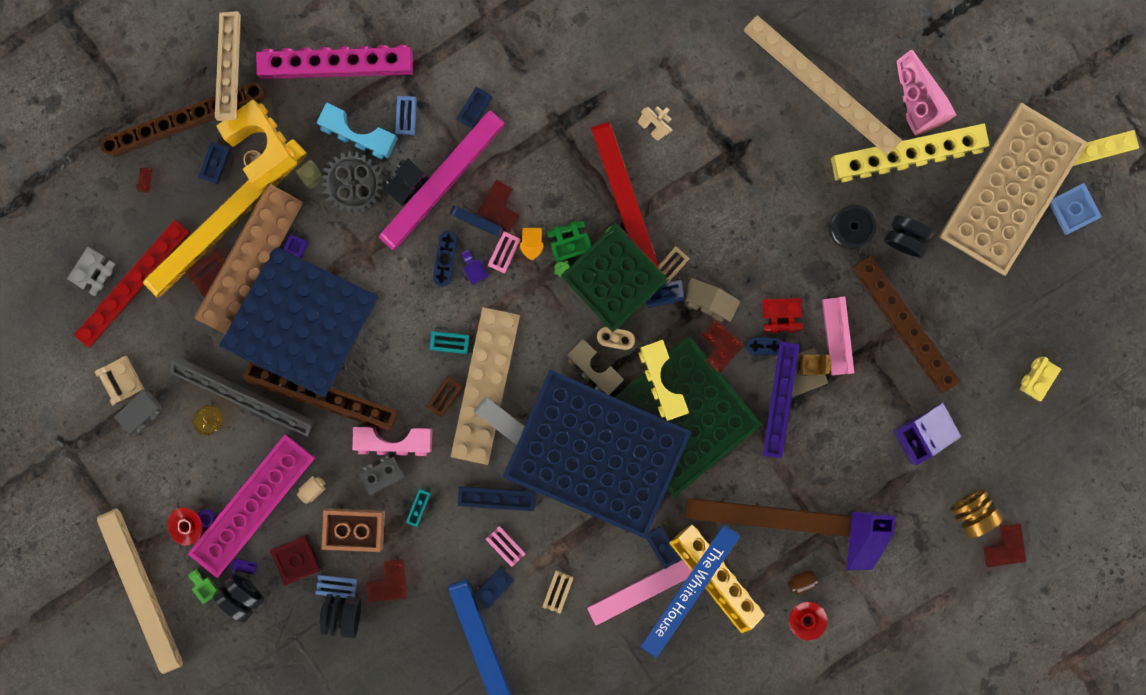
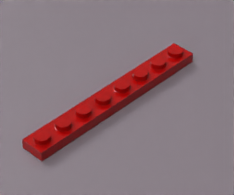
M174 220L77 330L74 336L88 348H91L145 286L143 281L183 243L191 232L177 220Z

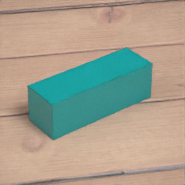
M419 489L406 523L418 527L431 492Z

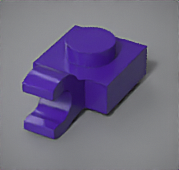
M469 250L461 253L468 265L463 269L472 285L489 276L480 259L474 261Z

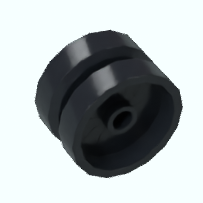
M849 205L839 210L832 217L829 224V233L832 240L844 249H855L867 244L876 232V220L873 213L861 205Z
M895 216L891 224L895 231H888L884 242L899 252L912 257L923 258L927 250L924 243L931 242L934 231L911 218Z
M232 573L224 582L225 587H220L214 593L213 599L227 615L239 622L245 623L253 614L252 609H257L263 603L264 597L251 582L238 574Z

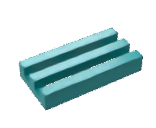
M431 331L429 350L468 354L470 335ZM435 335L464 338L465 342L435 339ZM434 343L464 346V350L434 347Z

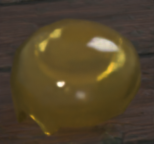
M206 405L195 412L192 420L193 427L199 434L210 436L220 430L224 417L222 411L216 406Z

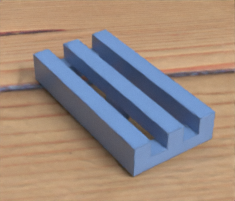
M397 96L396 135L415 136L416 97ZM401 100L405 101L403 130H400ZM409 101H412L411 129L408 130Z
M319 574L316 595L326 596L327 594H333L334 597L341 595V598L355 597L357 579ZM322 580L352 583V586L322 583ZM322 588H331V589L347 590V591H351V593L327 591V590H321V589H322Z

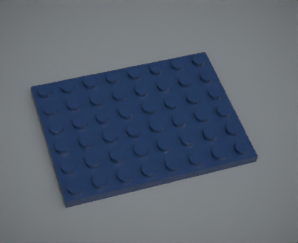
M549 369L503 474V478L642 538H646L691 431Z

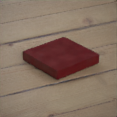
M307 535L270 550L285 586L321 571Z

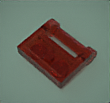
M217 248L195 267L185 271L204 298L226 261ZM217 260L219 262L218 265L202 277H197L198 273Z

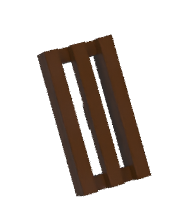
M447 375L426 408L442 418L463 388V385ZM448 381L451 382V385L449 386L445 394L442 396L436 407H432L433 403L438 398V396L440 395ZM454 386H457L458 388L453 393V395L451 396L443 410L439 412V408L441 407L449 393L452 391Z

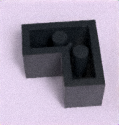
M409 158L406 161L403 159L397 164V170L395 171L397 175L395 177L391 176L385 182L386 186L384 187L402 207L428 180L427 176Z

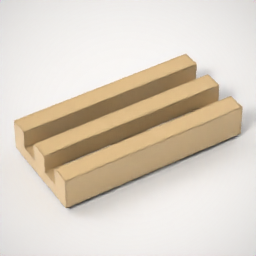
M676 246L659 264L661 269L675 252L678 253L677 257L663 271L664 275H666L681 257L684 258L681 264L668 277L669 280L666 283H669L690 259Z
M556 570L542 607L560 614L574 577ZM561 576L552 604L550 605L548 601L557 577ZM566 578L568 582L558 607H555Z

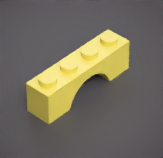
M660 340L641 347V352H638L641 363H646L648 370H645L648 382L652 381L654 388L651 391L654 399H658L661 406L658 407L661 418L665 417L668 421L688 414L689 411L683 395L671 393L661 382V368L669 359L664 341Z

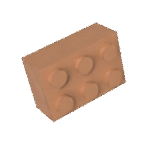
M325 509L323 511L322 550L381 552L384 542L385 511Z

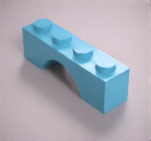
M327 102L317 121L322 132L329 135L335 133L338 135L337 138L345 143H348V141L356 143V148L362 151L368 149L372 151L373 156L381 160L383 157L389 159L398 140L396 135L379 127L369 134L361 135L352 132L348 127L345 111Z

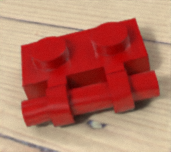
M801 298L762 300L763 319H770L771 324L763 325L764 332L774 334L778 333V331H788L789 333H795V331L803 330V324L795 323L794 319L802 317ZM777 318H788V323L778 324Z

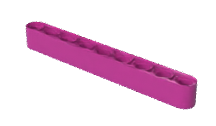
M489 111L383 230L379 239L393 251L398 248L502 130L505 122L492 111Z

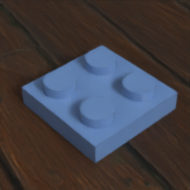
M1085 183L1053 198L1049 204L1065 235L1102 217Z

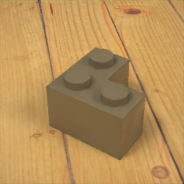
M691 278L685 290V301L688 302V307L695 310L701 308L703 313L712 315L713 319L720 322L723 319L731 322L740 303L738 299L722 289Z

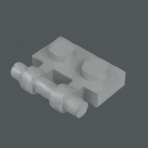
M87 247L67 279L85 290L90 284L92 287L88 293L96 296L98 291L103 289V283L107 277L113 273L112 269L115 263L108 260L107 264L103 265L102 263L106 257ZM100 270L101 273L96 280L93 279L97 271Z

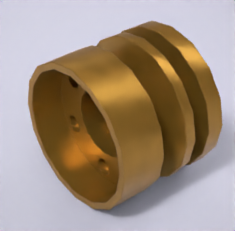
M985 489L965 495L950 508L951 513L956 515V521H964L961 524V529L968 539L979 537L991 531L1003 521V516L997 507H988L992 503V499L988 497Z

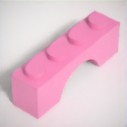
M356 426L353 427L352 450H357L358 454H369V451H377V455H388L389 451L396 452V455H408V452H415V456H427V452H432V428H412L404 440L392 443L381 438L375 427Z

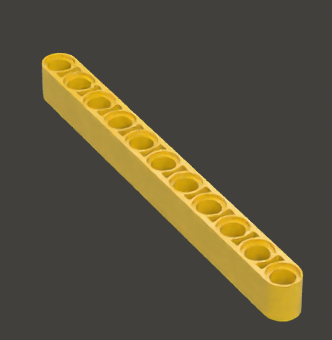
M294 139L285 145L290 146L296 154L294 159L297 164L270 183L275 187L307 156V152ZM248 180L143 281V284L156 298L163 295L257 205L267 185L259 190Z

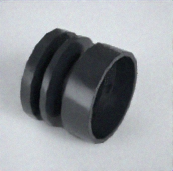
M327 594L320 613L321 635H327L330 630V635L335 636L338 628H340L341 637L355 639L360 622L361 598L348 596L345 603L342 604L341 595H337L334 600L333 594Z

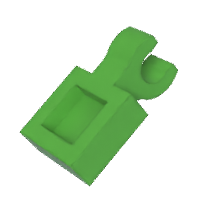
M195 569L188 575L196 585L192 588V591L201 603L205 604L213 598L218 588L209 576L203 579L201 572Z

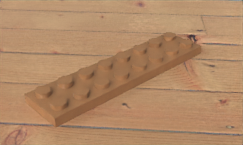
M270 183L267 185L195 314V320L226 334L262 268L269 260L271 252L275 248H279L304 202Z

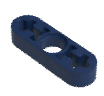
M453 205L449 213L451 216L497 237H500L503 228L457 206Z
M450 231L443 232L439 238L433 280L440 287L447 286L451 282L457 237ZM448 235H451V239L454 240L453 243H449V249H452V252L447 250L441 251L442 247L446 249V242L443 239L447 238ZM443 254H449L451 257L450 262L446 265L440 262V257ZM438 266L449 268V271L445 270L444 276L447 277V280H444L443 283H440V280L437 279V276L442 274V269L438 270Z

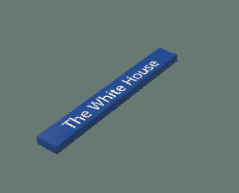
M726 525L722 526L642 643L641 648L654 657H658L740 538L738 533Z

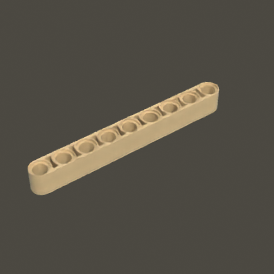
M113 509L97 517L98 525L159 671L165 674L183 665L181 655L121 512L118 509Z

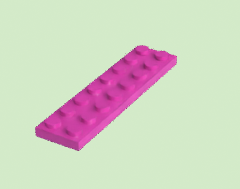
M285 434L193 546L188 555L216 578H219L316 458Z

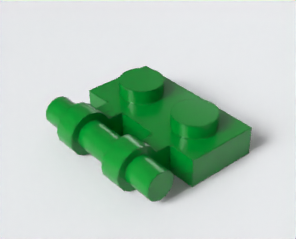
M583 220L570 222L569 225L560 228L556 226L553 227V230L547 231L549 239L556 237L558 241L551 243L556 263L582 255L591 248L588 234H579L578 231L585 228ZM573 232L574 237L563 240V234Z

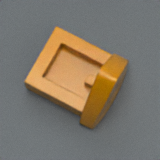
M523 228L520 249L530 260L537 258L543 250L542 228Z

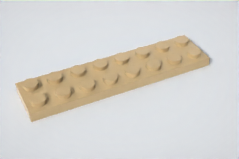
M482 307L451 453L452 458L489 465L496 429L478 416L474 410L485 396L501 408L520 315Z

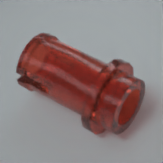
M140 168L139 182L136 185L137 191L149 193L150 189H152L150 186L152 169Z

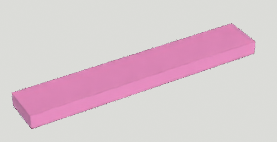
M681 559L668 568H663L587 607L595 625H598L686 580L692 571Z

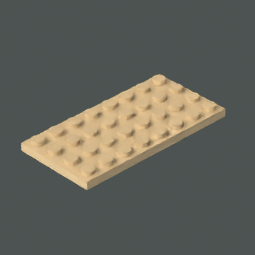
M1019 103L940 233L939 238L1001 275L1006 276L1087 142L1025 104Z

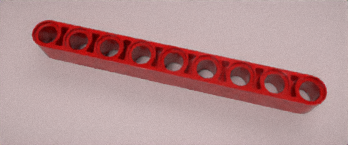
M608 121L593 126L591 130L626 233L659 268L611 124Z

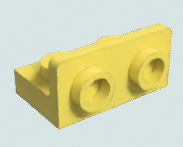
M1047 357L1036 358L1031 364L1032 369L1030 373L1026 374L1021 380L1020 390L1037 401H1042L1061 371V368L1049 362Z

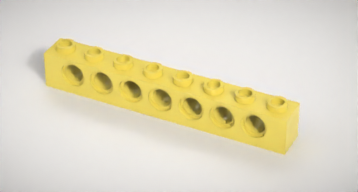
M984 123L901 141L890 153L895 157L894 163L890 162L887 155L878 147L835 155L831 158L835 181L841 180L843 183L852 181L853 177L860 176V179L871 177V173L879 172V175L891 172L890 169L897 168L900 171L908 169L909 165L916 164V167L927 165L930 160H935V163L947 160L946 157L953 156L956 159L964 157L965 153L972 152V155L983 153L984 149L990 145ZM963 138L969 140V147L963 144ZM944 142H948L951 145L950 151L944 148ZM925 146L932 148L931 155L926 153ZM907 150H911L914 153L913 159L907 157ZM869 158L876 160V167L869 164ZM850 162L857 163V171L850 168Z

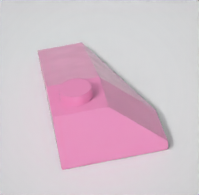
M910 50L896 61L900 83L903 85L904 90L903 102H906L907 107L906 119L915 136L936 129L957 116L950 101L913 50Z

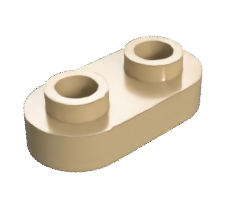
M604 327L597 333V341L602 346L628 350L635 343L634 335L626 330L617 329L612 333L608 327ZM605 333L610 335V339L607 341L603 339V334ZM623 337L629 339L627 344L622 343L621 339Z

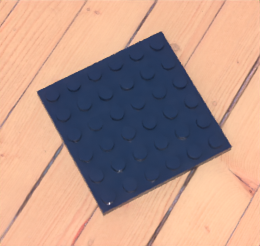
M277 247L271 252L269 260L262 268L219 346L325 398L377 302L378 295Z

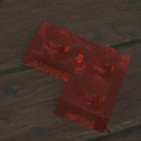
M496 179L477 213L511 232L520 215L504 206L513 189Z
M716 320L702 334L704 338L716 347L705 361L718 373L725 369L744 345Z
M1020 523L1001 525L1002 545L983 547L987 567L1026 562Z
M404 559L384 561L385 580L366 583L368 602L407 598Z

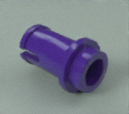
M241 558L234 559L231 570H234L235 573L239 571L255 575L257 563L243 561Z

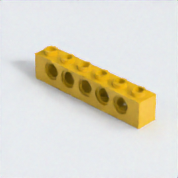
M693 524L681 530L669 542L691 571L710 545ZM722 562L705 589L740 633L752 630L765 615L759 605L749 596L747 590L740 585L735 575Z

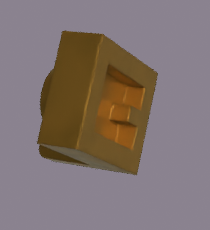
M800 355V375L822 376L830 373L831 361L829 355Z

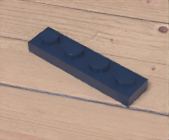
M459 486L458 506L534 511L536 491Z

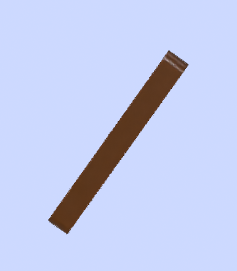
M255 82L238 87L237 96L240 95L241 100L237 103V110L253 99L257 103H261L266 97L265 90ZM254 89H259V94L255 97H252V91ZM216 96L102 139L100 148L104 153L117 157L216 120ZM205 109V114L202 117H198L199 110ZM187 116V121L181 124V117ZM168 122L169 128L163 131V124ZM151 129L150 136L145 138V131ZM133 136V141L127 144V138ZM114 142L115 148L109 151V145Z
M687 498L685 518L850 537L852 516Z

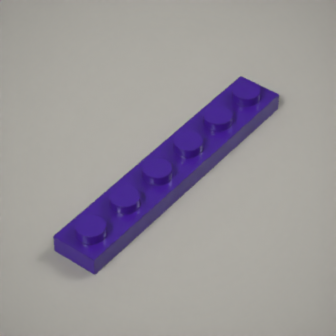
M781 341L779 344L763 456L782 458L799 344Z

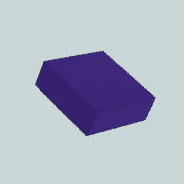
M290 234L283 250L302 259L309 242Z

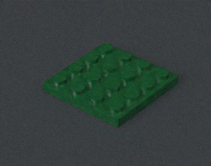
M617 223L561 276L612 333L669 280Z

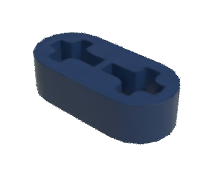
M750 338L746 342V350L753 355H778L779 348L772 352L773 350L766 348V345H771L773 341H775L776 345H779L781 340L777 338ZM754 340L756 344L763 345V348H757L756 352L753 351V348H750V344H753Z

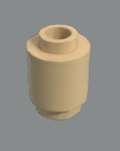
M312 476L299 488L297 496L305 504L312 503L326 490L324 487L325 482L319 476L316 478Z

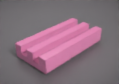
M503 231L488 266L505 274L521 239ZM505 237H508L509 239L499 258V261L497 265H494L493 263L504 242ZM512 240H515V244L508 256V259L504 267L501 268L500 266L511 245Z
M501 526L497 527L486 538L487 542L511 567L526 554ZM498 532H500L510 542V544L520 553L518 556L497 535ZM493 537L506 549L514 560H511L492 540Z

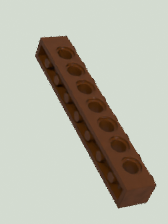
M868 256L854 265L851 270L939 393H946L960 383L959 378L873 257Z
M249 362L243 376L246 383L389 433L392 432L398 416L397 410L330 388L327 396L324 398Z

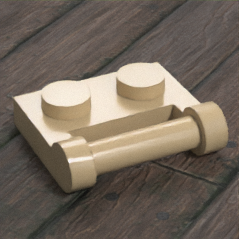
M127 356L95 371L96 376L100 377L111 398L112 406L145 390ZM110 371L123 393L119 396L107 375Z

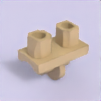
M657 106L654 109L656 113L649 107L644 108L641 111L642 115L638 123L643 128H647L652 122L656 128L651 135L657 141L673 131L662 120L664 119L667 123L671 121V118L667 115L670 111L669 108L666 107L664 110H661Z

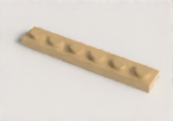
M238 11L219 13L215 119L217 121L236 120L241 19Z

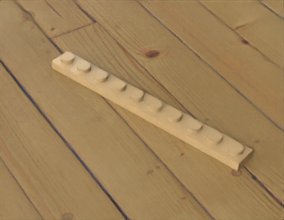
M758 15L744 28V32L887 156L901 142L897 135Z

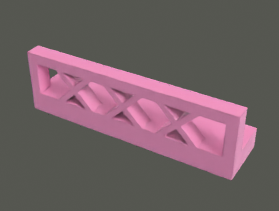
M846 297L823 299L827 348L831 361L830 373L831 375L854 373Z

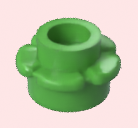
M562 260L554 266V274L562 278L561 276L570 268L569 261L564 262Z

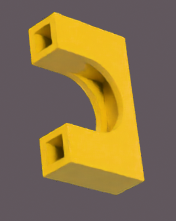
M253 99L237 110L236 120L222 121L216 127L224 140L232 147L254 133H266L267 146L260 157L243 168L251 184L261 190L296 165L297 162L294 159L296 154L292 148L285 145L286 139L280 131H276V123L271 117L268 118L266 115L268 110L262 103L258 104Z

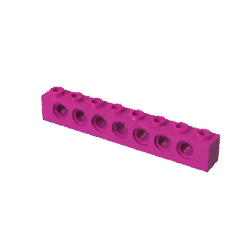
M379 45L377 48L369 49L368 46H359L358 49H350V47L343 46L339 47V50H331L329 47L319 48L320 50L301 48L300 51L283 48L281 51L275 52L273 49H263L262 52H256L257 76L261 79L413 75V54L411 48L407 47V45H396V48ZM396 56L397 61L395 63H388L389 57ZM353 57H358V63L351 65L350 60ZM371 57H378V61L375 64H369ZM320 58L319 65L312 66V61ZM333 58L340 59L337 65H331ZM281 59L282 64L279 67H274V62ZM301 59V64L294 67V60Z

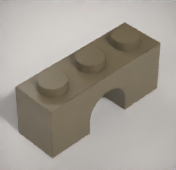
M582 339L567 355L569 357L567 361L575 369L579 367L583 371L581 375L588 382L592 380L596 384V390L610 395L624 379L611 366L602 373L593 371L590 366V360L597 352Z

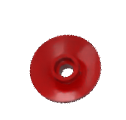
M186 507L178 508L171 513L168 519V531L172 539L178 544L184 546L192 545L199 540L202 534V522L198 514L192 509Z
M802 602L796 605L789 615L791 631L802 640H815L827 628V615L824 609L814 602ZM810 617V621L805 623L804 618Z

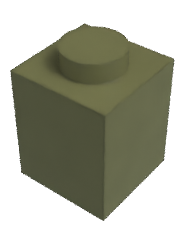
M309 160L296 170V173L311 190L323 181L320 176H324V174L312 160Z

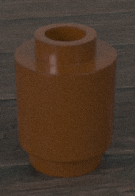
M806 570L791 576L788 585L792 593L795 592L799 595L814 589L818 585V580L813 571L808 572Z

